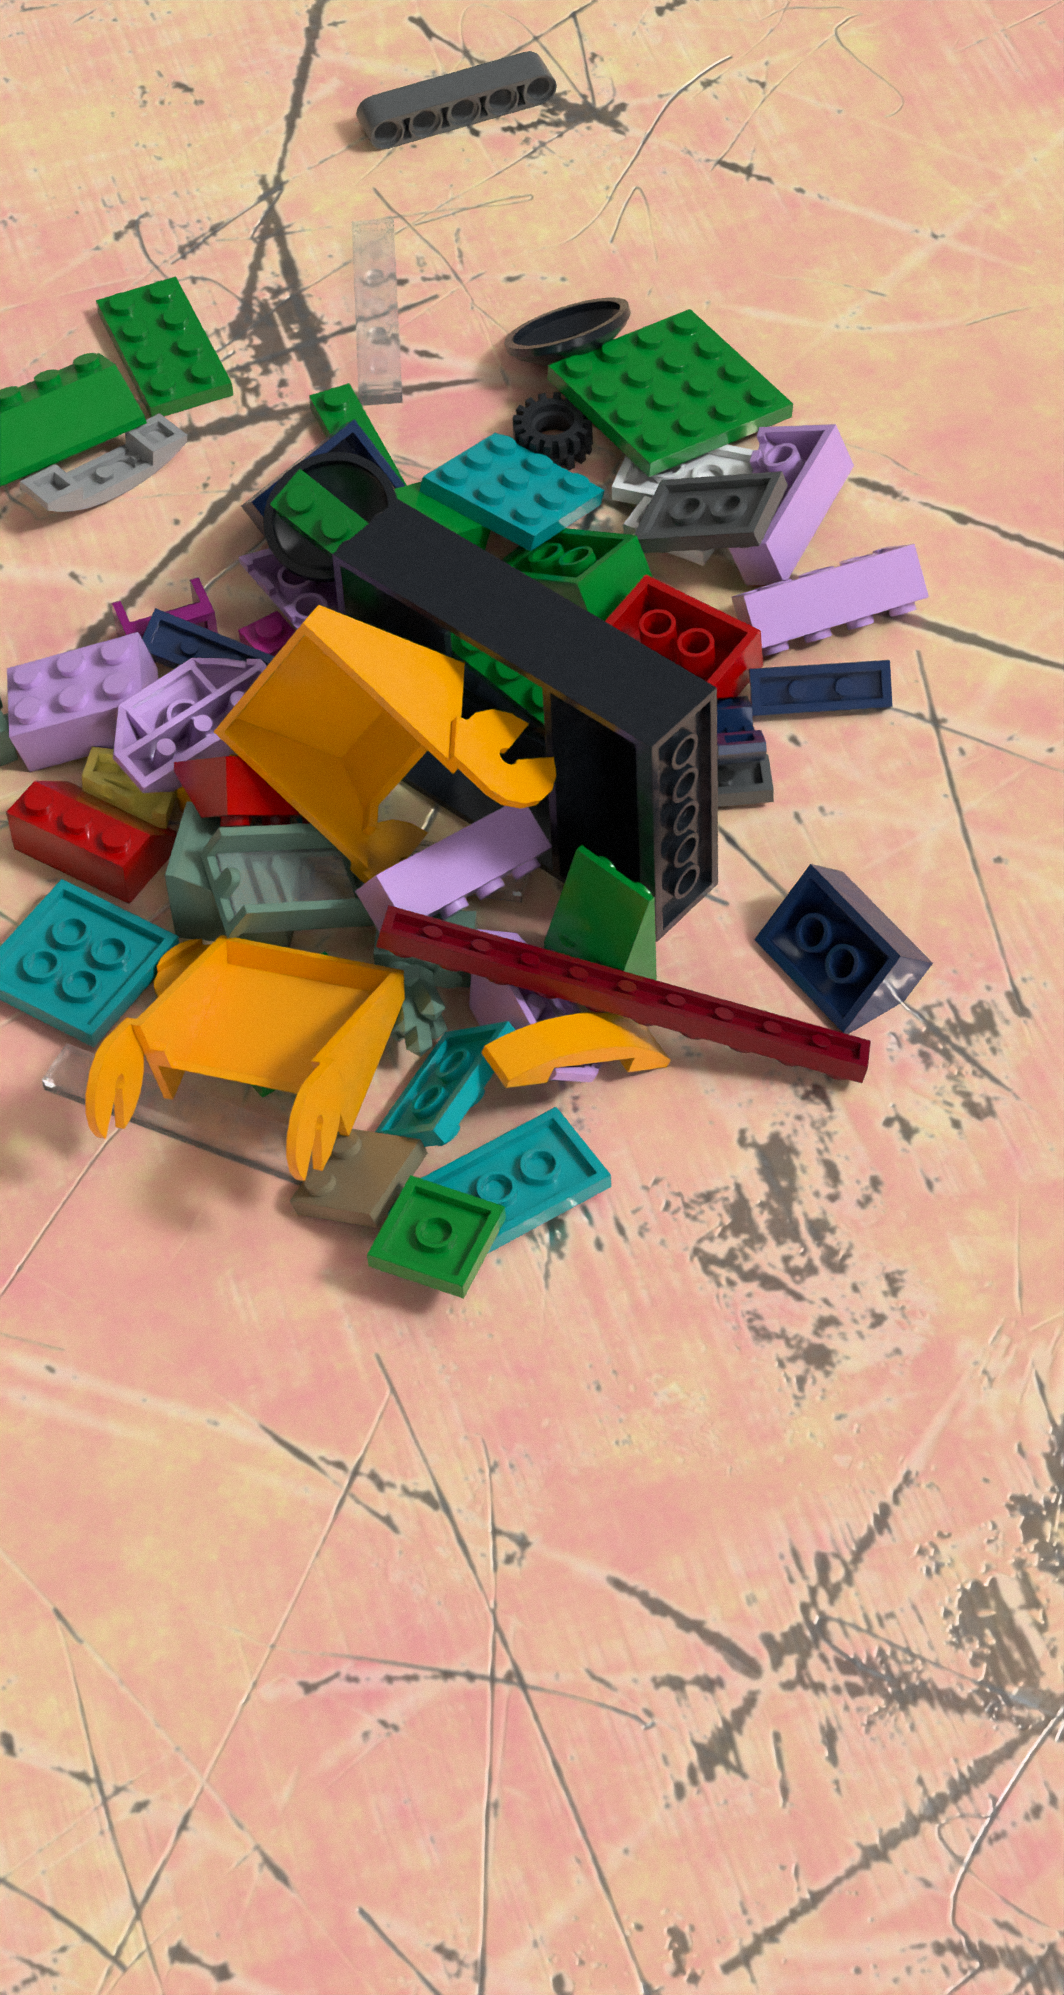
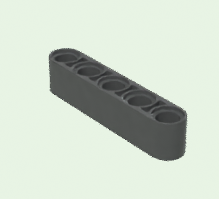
M528 51L365 98L359 104L356 116L375 148L382 150L390 149L539 106L548 102L553 97L557 84L542 58L537 53Z

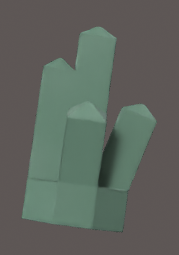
M419 964L396 967L395 969L404 970L405 999L390 1037L397 1041L405 1039L406 1050L421 1057L433 1046L432 1040L436 1041L448 1030L441 1014L446 1007L434 985L432 971Z

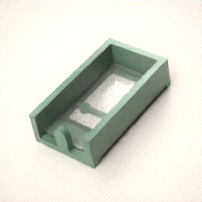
M312 824L218 828L200 852L227 938H237L245 933L374 926L376 929V925L355 892L365 883L350 870L351 861Z

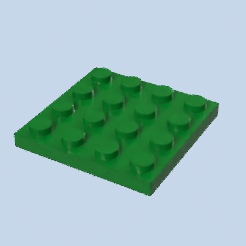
M691 309L608 341L601 348L592 352L573 355L548 365L547 379L648 477L756 433L759 427H770L792 417L793 403Z

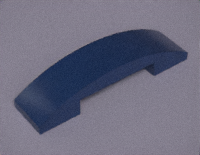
M748 696L717 698V765L764 761L767 753L766 740L762 730L754 729L752 706Z

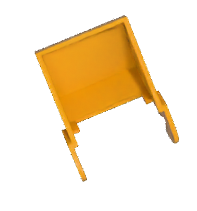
M318 605L214 730V733L351 861L350 870L364 883L368 882L375 875L398 864L400 861L407 859L428 834V832L410 822L395 819L378 822L379 804L427 751L436 757L451 773L454 774L459 769L485 795L500 805L519 809L535 806L552 791L557 775L554 757L518 759L512 765L502 760L500 753L504 754L529 723L511 713L494 709L476 712L468 720L461 718L465 663L321 605Z
M220 935L138 1018L126 1017L103 1040L95 1053L85 1093V1113L89 1129L96 1137L106 1139L113 1104L115 1127L126 1128L134 1114L140 1096L145 1055L162 1095L166 1099H174L185 1071L297 1094L289 1119L286 1158L289 1172L296 1180L305 1181L311 1152L313 1169L323 1171L331 1155L337 1133L339 1132L340 1135L348 1137L351 1133L405 999L404 970L246 939L227 938L225 935Z

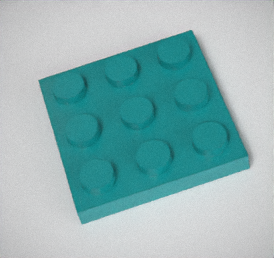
M496 432L424 475L420 486L421 493L529 551H532L599 507L605 492L604 489L591 483L587 477L578 473H572L553 463L549 457L531 452L518 445L513 438Z
M61 879L0 946V1000L95 1047L153 981L158 973L157 965L161 957L168 950L180 944L179 936Z

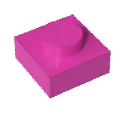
M278 611L238 630L240 643L272 656H276L296 632Z

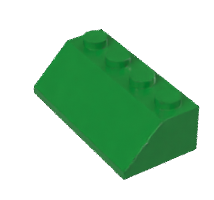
M87 353L78 356L73 360V364L60 370L51 369L40 372L34 377V381L20 387L10 386L0 390V487L147 423L145 415L116 364L100 353Z

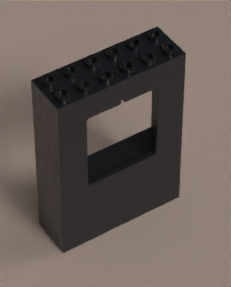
M399 499L383 512L376 514L369 524L351 539L339 545L332 554L339 613L453 658L451 633L542 687L545 737L527 726L504 754L500 753L502 760L511 765L518 759L554 757L557 775L552 791L537 805L528 807L552 846L537 858L541 865L539 868L565 884L576 850L581 845L596 856L607 858L617 871L632 882L643 884L651 892L655 899L656 942H658L718 885L717 688ZM463 687L461 718L468 720L476 712L491 709L502 711ZM429 751L423 755L401 780L469 824L504 807V805H500L485 795L459 769L454 774L451 773Z

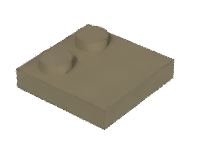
M352 1129L349 1137L340 1135L338 1132L331 1155L323 1171L312 1168L306 1176V1180L302 1182L291 1198L290 1203L298 1215L378 1228L399 1197L409 1176L414 1175L428 1152L421 1140L416 1138Z

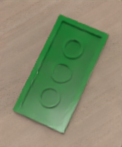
M176 276L96 300L98 314L150 417L159 413L165 417L234 395L232 382Z

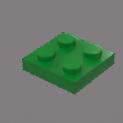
M410 1175L367 1253L368 1266L464 1299L506 1219L505 1206Z

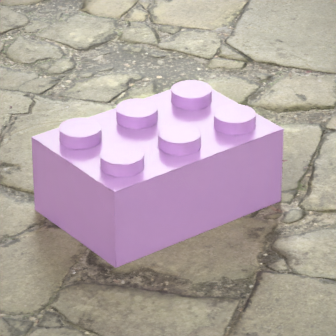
M139 632L7 668L9 738L30 772L87 757L91 747L114 749L118 705L158 680V668Z

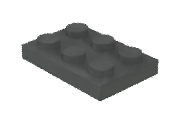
M782 471L661 480L634 535H637L643 553H668L671 551L688 550L705 551L710 549L760 546L788 484Z

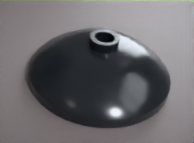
M615 297L598 298L570 304L544 313L520 325L506 337L504 343L508 354L518 360L548 366L573 355L592 352L601 348L604 343L612 341L627 324L631 310L625 299Z
M328 452L301 461L280 478L268 497L263 518L264 534L268 546L284 568L303 579L316 582H335L333 560L284 522L270 505L299 469L304 471L368 523L376 514L383 512L398 499L391 481L381 468L362 456L346 452Z

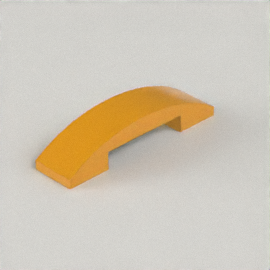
M595 1012L565 1015L530 1024L488 1043L481 1052L505 1088L547 1083L553 1069L558 1067L619 1060L627 1072L664 1068L671 1061L646 1026L620 1015Z

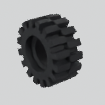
M553 392V398L548 399L546 393L538 394L537 402L530 397L525 400V407L519 405L516 409V415H513V435L518 445L536 454L549 457L558 466L565 465L567 470L575 468V461L582 464L586 461V454H591L593 445L592 422L567 398L565 400L561 399V392ZM548 430L564 431L556 435L542 434V432Z

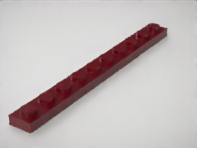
M390 905L387 907L376 947L388 950L398 957H413L435 963L448 971H463L487 978L490 982L498 985H513L534 991L544 998H559L583 1005L594 1012H609L627 1017L640 1025H655L677 1031L690 1039H705L729 1046L734 1051L740 1053H755L776 1059L786 1066H801L825 1073L836 1080H851L863 1083L869 1064L870 1040Z

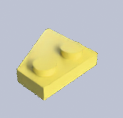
M91 747L82 773V791L150 824L167 829L177 797V790L174 792L142 793L113 759V749Z

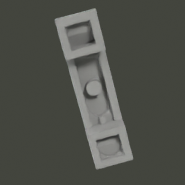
M159 413L147 419L146 424L126 432L124 445L67 473L54 464L21 480L20 488L48 511L70 512L94 507L119 497L155 474L187 443V434Z

